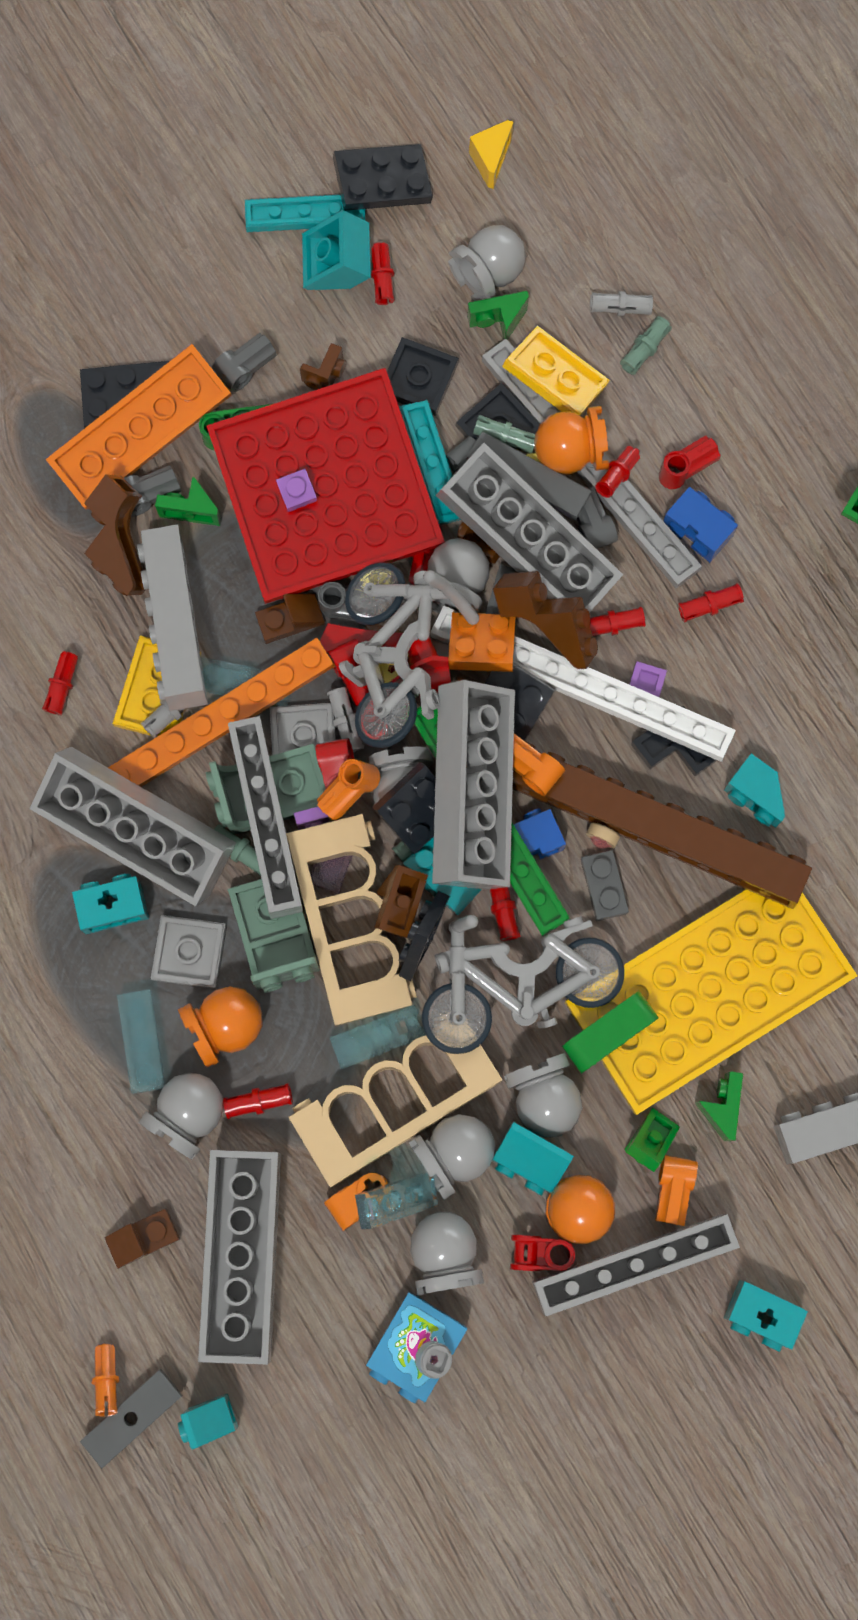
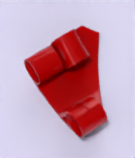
M328 623L320 643L335 665L333 670L336 675L342 678L355 705L358 706L363 697L369 692L367 685L358 687L341 673L339 663L347 660L354 667L359 666L353 658L355 646L358 643L370 641L378 631ZM395 632L382 647L396 648L403 633ZM430 638L425 641L418 639L412 643L407 658L409 667L429 656H439ZM390 666L389 672L392 674L396 671L394 666Z

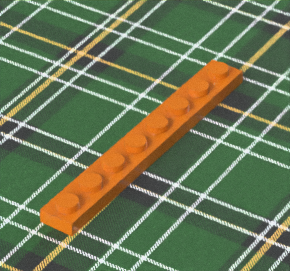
M315 638L108 768L142 787L229 733V722L255 717L329 671L335 665L318 638Z

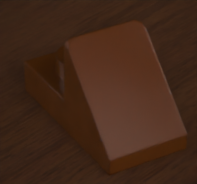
M284 594L283 603L255 612L265 644L324 625L325 622L315 594Z
M396 865L376 893L384 898L374 928L407 938L413 925L428 875Z
M167 1208L138 1222L130 1223L104 1237L117 1269L180 1240Z

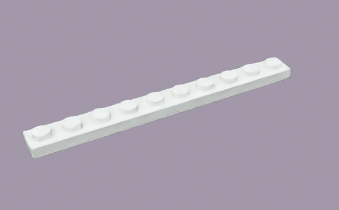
M443 606L430 635L432 638L449 645L452 612H460ZM515 636L513 662L554 687L556 691L722 762L735 734V729L592 668H574L565 657Z

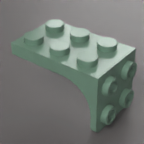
M314 744L269 756L283 820L294 818V813L318 807L317 799L326 789L322 772L317 762ZM216 761L209 762L211 771L205 773L210 790L213 792L214 797H218L220 801L214 803L222 827H228L234 835L251 830L237 765L221 766Z
M262 879L229 888V896L251 970L250 978L257 990L263 989L264 993L282 988V982L295 979L296 983H301L315 978L314 973L320 971L303 912L271 919Z

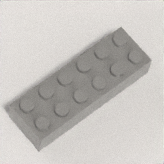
M485 443L472 454L436 494L450 510L518 573L539 571L542 583L547 588V599L582 597L585 609H588L590 613L623 576L606 557Z
M467 680L440 685L438 689L440 708H438L432 884L476 889L510 887L515 690Z
M73 747L54 754L30 806V810L194 906L199 905L210 897L236 845L235 841Z
M210 1150L198 1362L268 1365L271 1362L281 1153Z

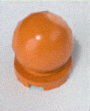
M589 407L584 418L575 412L561 411L549 415L540 423L535 433L534 449L538 460L543 465L560 474H572L581 471L589 462L593 464L595 471L608 469V460L602 461L604 452L608 451L605 419L598 420L597 417L601 415L602 407Z
M229 986L213 991L204 998L200 1009L195 1008L194 1010L191 1003L178 1009L185 1028H189L192 1034L196 1033L199 1040L193 1044L204 1065L207 1067L219 1063L217 1054L220 1051L234 1053L246 1049L257 1039L263 1027L260 1004L250 993L241 988Z
M574 1175L562 1179L553 1192L549 1193L546 1199L545 1214L550 1227L559 1237L571 1243L588 1244L601 1239L610 1230L615 1219L616 1205L611 1191L602 1181L589 1175Z

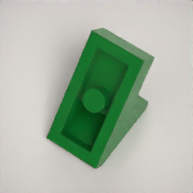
M528 291L469 302L467 310L469 327L478 326L486 328L499 322L503 339L508 340L527 312Z
M192 477L188 499L177 493L157 494L155 507L160 518L220 526L221 524L217 507L195 477Z
M730 1071L725 1073L724 1079H719L717 1098L722 1099L721 1104L705 1101L695 1102L698 1109L723 1141H736L743 1073Z
M652 1108L627 1144L625 1151L638 1163L655 1172L664 1159L680 1126Z

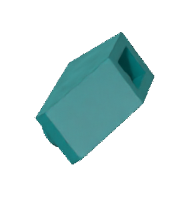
M751 753L724 791L728 793V798L739 807H744L745 805L755 813L754 817L765 826L772 825L776 828L785 818L778 772Z
M228 1393L189 1407L180 1415L182 1421L178 1422L183 1443L189 1442L191 1450L234 1432L238 1428Z

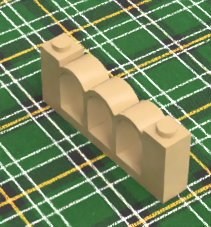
M363 814L286 833L335 1026L411 1007V999L417 998L413 980L408 981L400 977L399 974L396 975L399 968V953L394 943L387 937L381 936L384 931L376 928L367 935L328 945L319 910L357 899L372 901L380 910L383 899L370 891L376 880V864L372 856L366 851L371 849L370 841L375 840L371 821L364 822ZM350 855L360 857L367 863L370 874L367 882L362 887L317 900L308 865ZM368 943L384 945L390 951L393 964L385 977L340 990L331 953Z
M449 1012L434 1021L436 1027L432 1028V1033L438 1041L446 1046L461 1048L477 1040L466 1020L461 1025H452L448 1019ZM427 1036L417 1038L407 1046L403 1054L402 1064L397 1061L388 1060L374 1064L367 1071L363 1079L362 1089L354 1085H344L334 1089L326 1097L323 1106L318 1100L312 1103L308 1098L293 1107L292 1110L295 1114L290 1116L289 1119L330 1188H333L501 1083L502 1078L483 1047L480 1045L476 1049L464 1054L444 1052L465 1085V1088L434 1107L430 1104L409 1067V1060L413 1052L425 1045L434 1046ZM384 1070L400 1072L407 1079L426 1110L425 1113L394 1132L391 1131L370 1094V1084L373 1077ZM345 1094H355L362 1097L386 1134L385 1138L354 1157L350 1154L330 1118V1111L334 1101Z

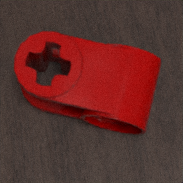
M349 738L316 744V757L322 772L325 789L338 777L339 768L342 763L349 759H355Z
M511 1235V1240L514 1241V1262L510 1264L511 1270L563 1271L570 1268L574 1263L575 1250L566 1240L542 1238V1236ZM527 1244V1261H524V1246ZM556 1245H564L569 1251V1259L562 1265H557L550 1259V1251Z

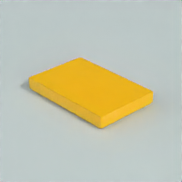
M538 325L508 356L502 365L504 369L558 410L575 412L580 416L610 382L608 378Z
M139 636L112 723L115 727L151 736L150 733L140 723L161 706L157 681H162L161 672H156L153 661V653L158 652L157 644H152L151 638ZM182 717L178 721L174 719L157 735V737L162 733L166 732L167 730H169L170 728L174 727L175 725L179 724L182 720Z

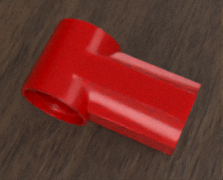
M705 435L680 451L669 452L665 456L659 472L660 483L668 489L680 488L684 485L685 480L719 461L721 455L718 445L712 438H708ZM669 468H677L680 473H674Z

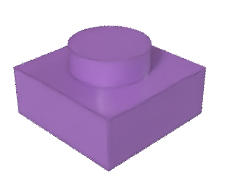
M306 469L276 479L288 512L317 501Z
M636 661L629 685L659 697L667 670Z
M319 807L294 813L298 830L329 822L328 815L323 813Z

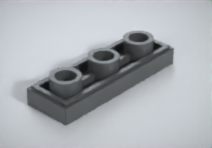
M160 1369L117 1407V1414L107 1416L80 1443L102 1469L183 1395L163 1370ZM129 1412H134L137 1415L138 1420L136 1424H131L127 1420Z

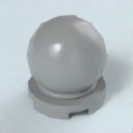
M492 225L478 230L470 239L468 247L458 245L448 253L453 257L448 261L453 276L460 287L465 284L474 293L470 298L474 301L493 298L496 293L495 287H504L514 282L523 271L526 259L523 241L513 230L504 225Z
M461 538L448 540L435 548L428 561L427 571H434L447 579L478 613L482 606V600L477 594L484 589L489 579V561L475 542ZM436 599L432 601V611L440 613L443 606L459 612L449 599Z
M403 747L404 754L389 756L388 750H383L368 757L369 764L376 766L380 772V782L373 791L375 804L419 762L426 765L427 768L433 765V757L431 752H429V748Z
M565 1053L546 1059L547 1061L538 1064V1070L533 1071L532 1066L529 1065L504 1076L508 1089L516 1087L519 1090L516 1100L518 1117L526 1129L539 1137H560L570 1131L579 1121L583 1108L581 1094L575 1083L563 1075V1069L570 1066Z
M190 1072L174 1076L163 1086L157 1098V1112H154L152 1115L145 1111L138 1123L154 1135L157 1134L160 1137H163L165 1134L172 1138L169 1143L171 1147L189 1159H193L200 1151V1148L195 1145L196 1139L208 1135L219 1123L223 1112V1096L214 1082L206 1076Z
M460 1114L443 1119L433 1129L430 1140H425L424 1142L422 1137L418 1135L408 1142L444 1200L455 1193L452 1187L455 1183L454 1181L469 1182L480 1177L490 1166L495 1152V1141L490 1129L481 1120Z
M435 1212L426 1216L417 1225L411 1236L410 1253L415 1266L424 1273L422 1276L423 1280L415 1281L417 1295L483 1284L482 1269L474 1270V1267L471 1266L477 1255V1239L471 1226L461 1216L452 1212Z

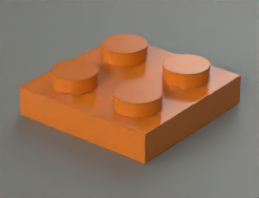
M452 612L448 655L449 669L513 672L516 617H501L500 614L477 613L479 615V622L471 625L461 613Z

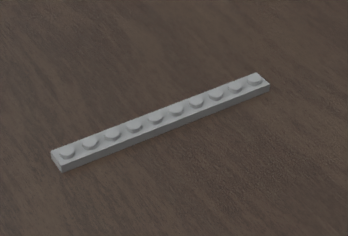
M504 339L482 355V362L539 423H542L549 415L561 412L502 367L504 361L515 350L510 342ZM604 453V456H602V461L608 460V462L610 463L611 460ZM589 462L577 473L589 487L594 486L596 491L595 485L604 476L607 469L595 471L593 464ZM628 480L622 482L610 498H605L596 491L598 498L676 589L701 570V564Z

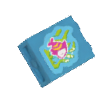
M409 1291L366 1364L371 1369L369 1375L384 1385L391 1381L401 1387L398 1393L407 1400L416 1404L417 1400L420 1399L425 1403L439 1378H429L417 1369L415 1358L418 1349L428 1341H437L447 1346L451 1355H453L468 1328ZM431 1356L429 1362H434L436 1360L435 1356Z

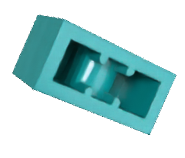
M131 874L117 875L112 878V882L102 885L99 882L85 883L80 886V890L72 892L79 927L86 935L149 919L141 881L136 876L131 877ZM109 896H112L115 900H118L112 903L113 908L108 909L105 905H103L108 902Z
M739 1280L723 1318L732 1322L730 1329L749 1337L752 1331L763 1337L762 1344L780 1352L782 1347L793 1349L808 1311L748 1282ZM767 1311V1316L772 1319L769 1324L763 1323L761 1325V1320L756 1318L758 1312L765 1313Z

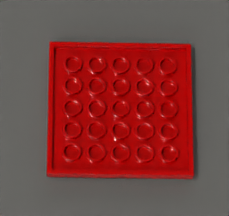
M386 368L207 425L265 604L282 599L284 594H298L328 582L356 575L369 565L392 563L435 549L445 543ZM306 469L317 501L288 512L276 479Z

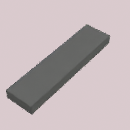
M484 432L480 434L469 452L467 460L485 443L555 510L576 521L591 495V490Z

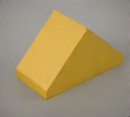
M506 120L470 136L469 154L488 188L494 189L512 140L513 121Z

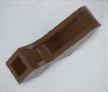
M105 474L84 503L92 511L91 516L105 526L84 554L92 561L91 565L96 571L107 575L113 581L112 585L119 593L125 596L142 595L146 590L143 587L141 577L143 569L130 532L131 515L142 496L122 476Z
M539 571L504 574L493 588L500 616L519 617L532 622L547 636L574 668L587 669L597 654L598 645L596 638L592 637L590 614L588 609H585L582 597L547 599V588L542 583Z

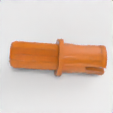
M102 1344L95 1348V1377L92 1378V1384L95 1385V1415L104 1417L105 1402H107L108 1416H113L118 1413L116 1384L119 1383L120 1378L116 1375L114 1345Z

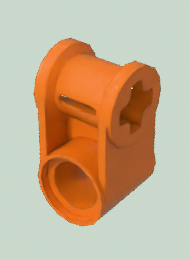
M368 1173L350 1186L348 1185L326 1200L324 1204L342 1231H344L387 1197L389 1184L383 1175ZM369 1179L372 1182L379 1181L381 1183V1186L378 1188L380 1193L378 1197L374 1194L367 1195L365 1193V1190L368 1188L366 1182Z

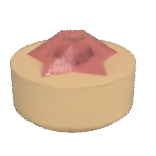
M591 823L586 833L591 838L593 844L600 849L607 847L615 848L620 839L617 832L598 823Z

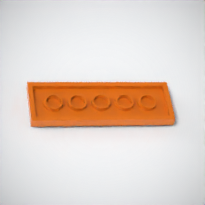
M191 344L50 455L46 461L87 510L89 508L84 503L105 474L120 475L123 478L132 475L198 423L205 414L212 412L231 397L232 394L194 345Z

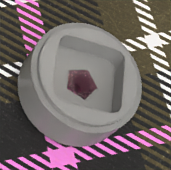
M428 1341L421 1345L416 1353V1367L423 1375L429 1378H441L451 1367V1352L442 1343Z

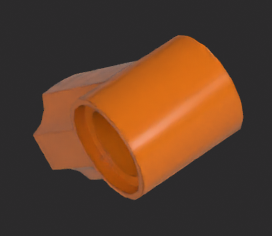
M514 734L513 770L522 776L523 781L532 790L541 796H545L565 772V768L555 758L544 752L542 754Z
M346 760L339 768L338 777L317 799L318 807L332 820H339L364 792H372L377 788L380 782L378 768L373 764L359 760ZM361 771V777L358 780V774Z
M665 1155L659 1171L658 1184L661 1187L655 1221L685 1226L690 1191H693L697 1177V1161Z

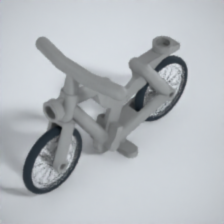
M375 563L362 569L348 586L345 604L347 612L353 620L363 625H374L390 618L370 641H364L355 646L353 658L359 666L354 667L347 660L339 663L341 673L358 687L366 685L369 692L363 697L356 711L355 728L361 740L372 747L383 748L392 746L401 741L410 732L417 716L416 697L419 694L422 715L428 720L434 718L433 710L440 708L439 696L434 689H431L430 675L420 667L412 670L407 661L408 651L412 643L418 639L425 641L429 638L432 601L436 599H449L469 624L475 625L479 622V615L467 599L447 579L434 571L428 570L415 573V585L405 584L403 574L394 565ZM419 607L418 620L408 625L400 637L396 648L382 647ZM378 663L394 664L397 674L403 681L401 683H384Z
M468 915L449 924L451 947H449V951L435 955L439 972L442 974L449 971L450 983L439 987L428 997L422 1011V1025L429 1041L438 1049L450 1054L470 1052L485 1041L492 1025L491 1008L487 999L479 990L465 984V976H467L510 1009L512 1019L516 1024L520 1026L532 1025L537 1020L539 1013L541 1020L537 1021L538 1028H548L558 1023L555 1017L550 1018L547 1007L564 997L572 1003L586 1008L600 1007L613 1000L621 990L624 982L623 961L616 949L601 939L582 938L568 946L563 943L565 938L571 933L593 926L591 920L583 922L582 916L565 921L563 923L565 929L542 937L543 952L538 959L527 964L516 963L506 956L510 951L509 945L506 943L464 947V931L475 928L478 924V918L475 915ZM558 957L556 965L557 985L534 998L535 975L545 971L555 958ZM491 958L494 965L508 975L518 977L517 998L469 961Z

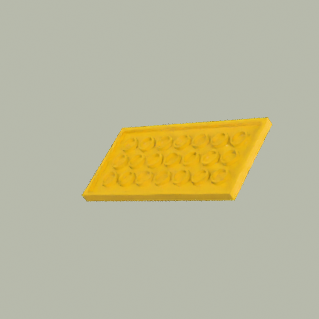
M744 890L624 964L622 988L609 1003L595 1008L581 1007L570 1000H566L564 1003L582 1031L638 991L641 992L659 1017L601 1060L633 1113L637 1115L858 975L803 892L798 904L794 909H791L749 890ZM617 969L574 996L588 1002L605 998L616 984Z

